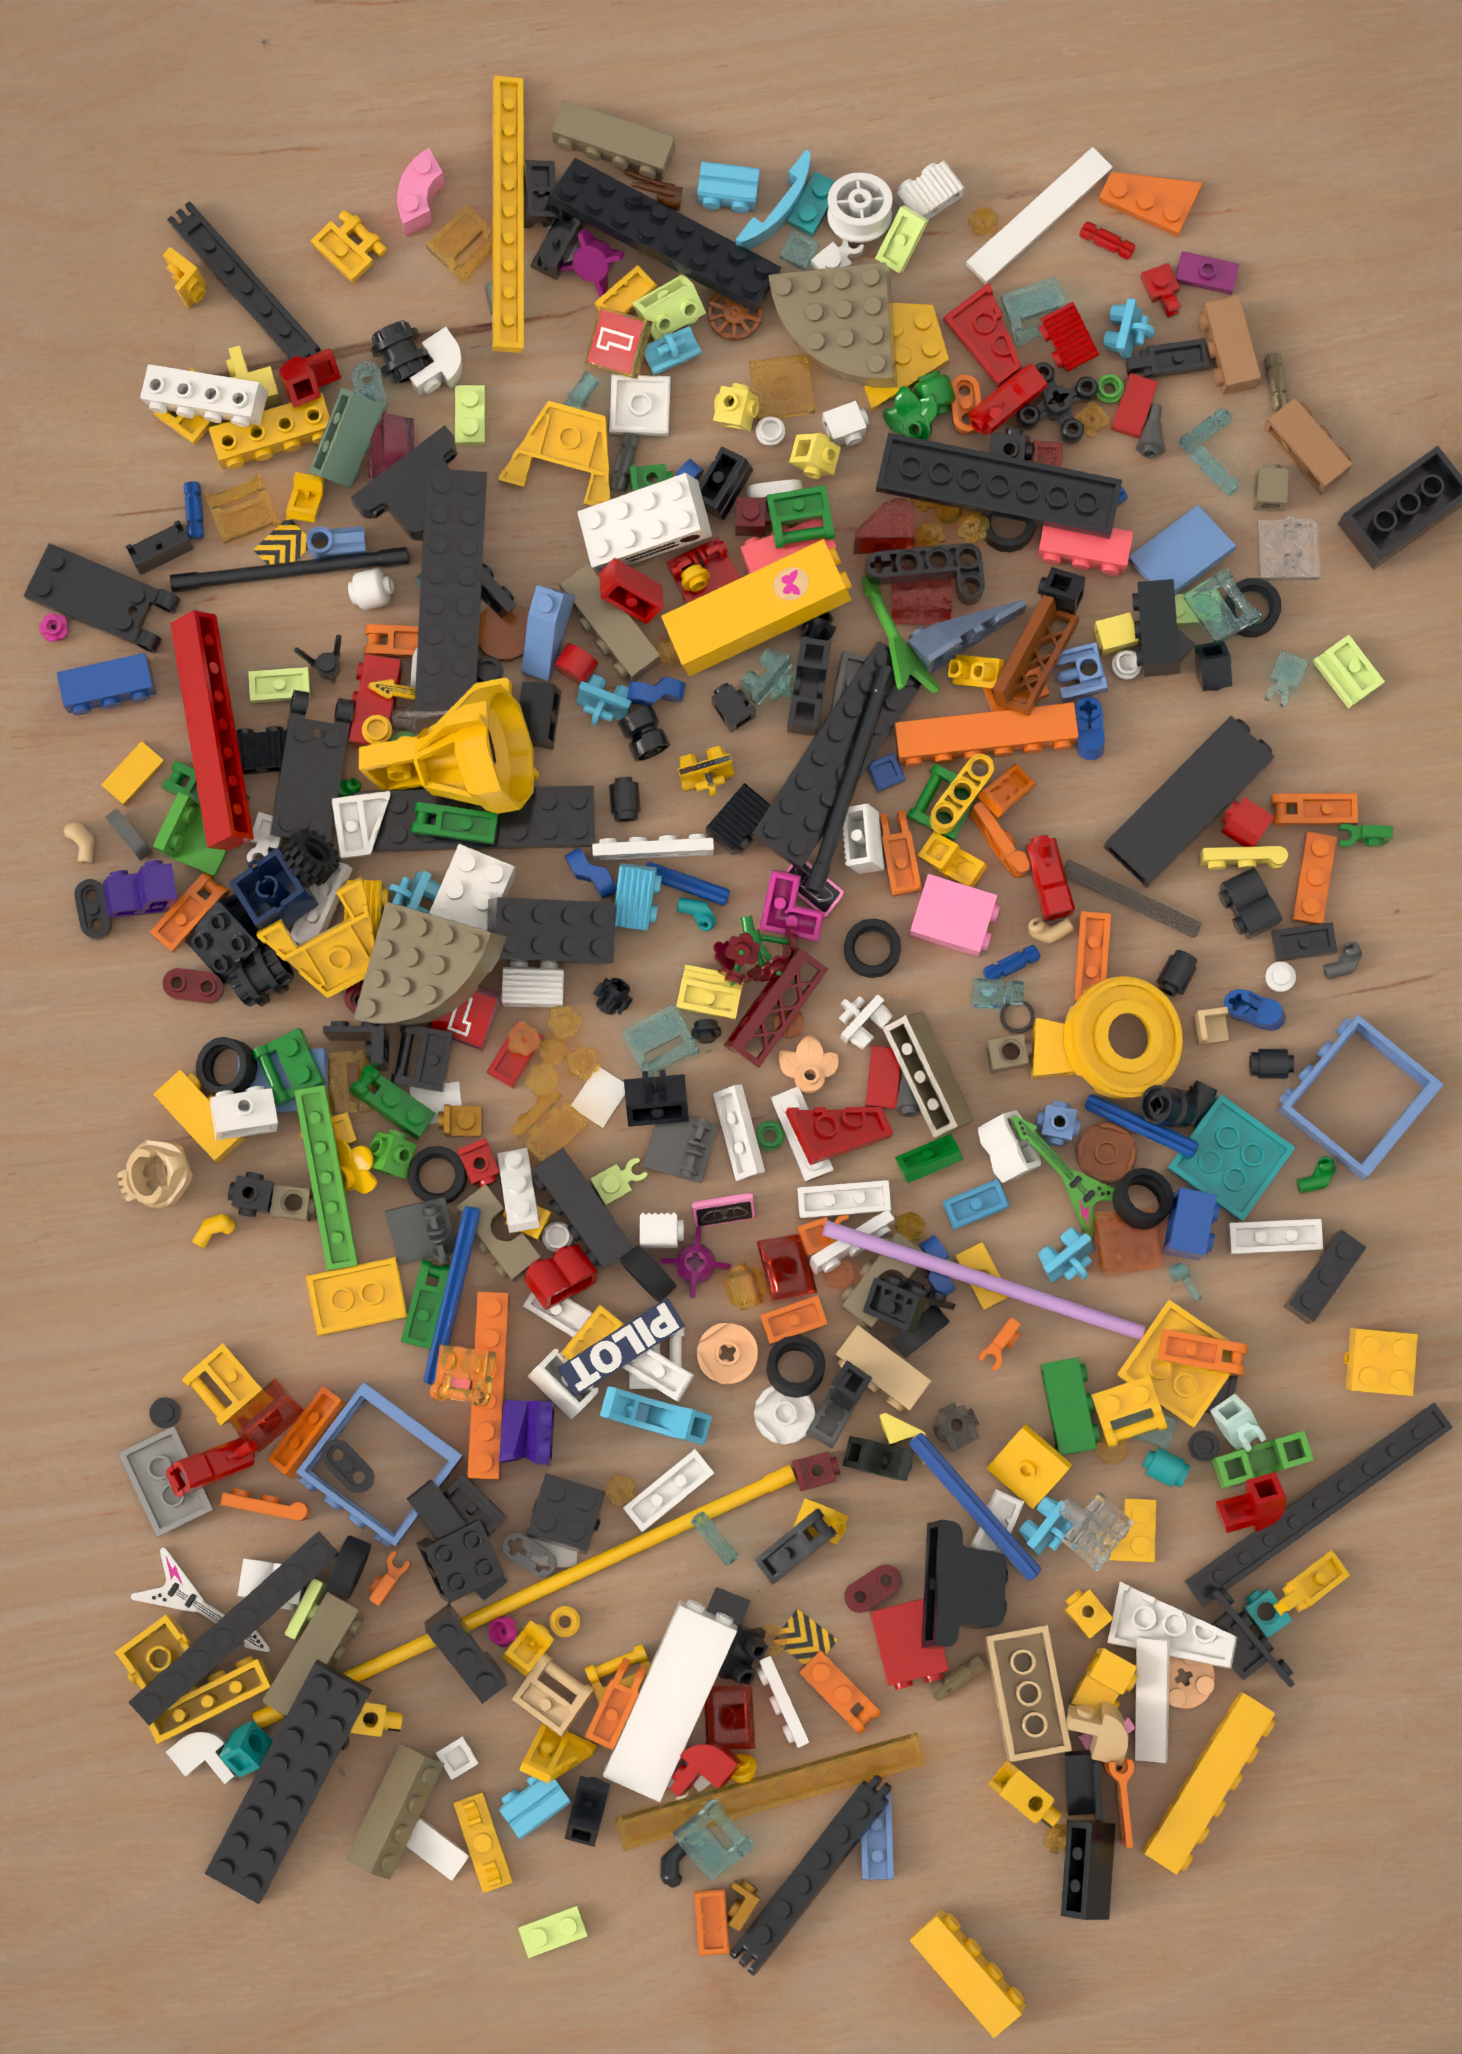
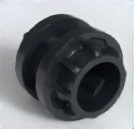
M402 320L390 324L375 332L371 338L374 344L370 349L373 357L383 356L386 363L380 369L382 376L389 377L391 382L396 385L411 380L410 377L428 366L426 359L429 357L426 348L418 349L414 342L420 336V333L416 327L411 328L409 322Z
M259 946L253 950L254 960L245 962L242 957L234 962V969L228 976L236 995L245 1005L250 1007L255 1004L261 1007L270 1002L268 993L273 990L279 995L289 991L288 984L294 979V972L289 962L281 959L271 947L266 949L263 946Z

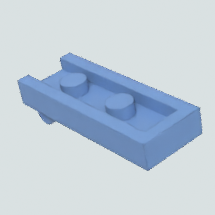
M891 1792L886 1796L889 1800L887 1806L861 1838L862 1880L894 1879Z

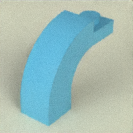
M610 1386L607 1388L600 1413L601 1417L618 1423L700 1445H705L712 1420V1415L657 1401Z

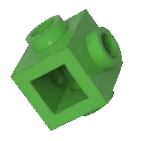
M390 1129L388 1134L376 1132L370 1144V1150L374 1159L371 1169L385 1175L405 1179L417 1144L407 1141V1135L399 1131Z

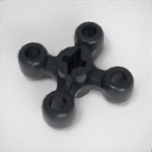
M1045 362L1036 364L1037 370L1047 376L1044 379L1048 383V387L1043 391V399L1039 404H1026L1017 412V424L1024 430H1031L1038 425L1040 420L1049 418L1058 421L1060 436L1065 443H1078L1083 437L1084 427L1079 420L1074 419L1071 408L1077 402L1087 403L1095 399L1098 393L1097 382L1093 378L1086 376L1080 378L1071 389H1066L1055 384L1054 369L1050 364ZM1087 387L1090 389V391L1085 392L1082 390V388ZM1062 402V407H1059L1057 403ZM1024 415H1030L1032 419H1026ZM1073 429L1076 431V433L1071 434L1068 432V430Z

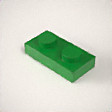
M950 1133L896 1156L895 1159L906 1182L910 1183L962 1161L963 1157Z

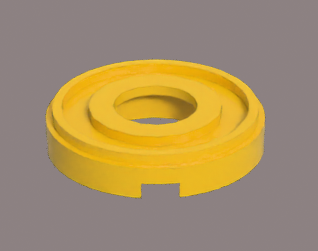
M1129 976L1109 978L1085 989L1075 1005L1070 1007L1064 1025L1065 1051L1076 1075L1082 1076L1094 1087L1093 1091L1114 1099L1140 1097L1149 1087L1164 1085L1175 1072L1183 1047L1180 1019L1168 997L1151 983ZM1121 1014L1135 1015L1145 1026L1148 1037L1147 1047L1138 1058H1123L1116 1054L1110 1045L1108 1038L1109 1027L1112 1021Z

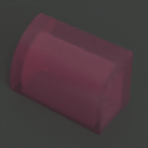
M382 413L381 421L375 427L371 436V446L368 451L369 478L375 479L414 449L413 418Z

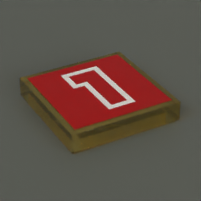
M600 306L584 364L638 379L653 321Z

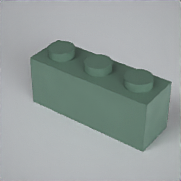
M341 388L309 472L351 489L352 484L359 477L360 464L364 455L370 449L371 436L375 427L381 421V411L384 405Z

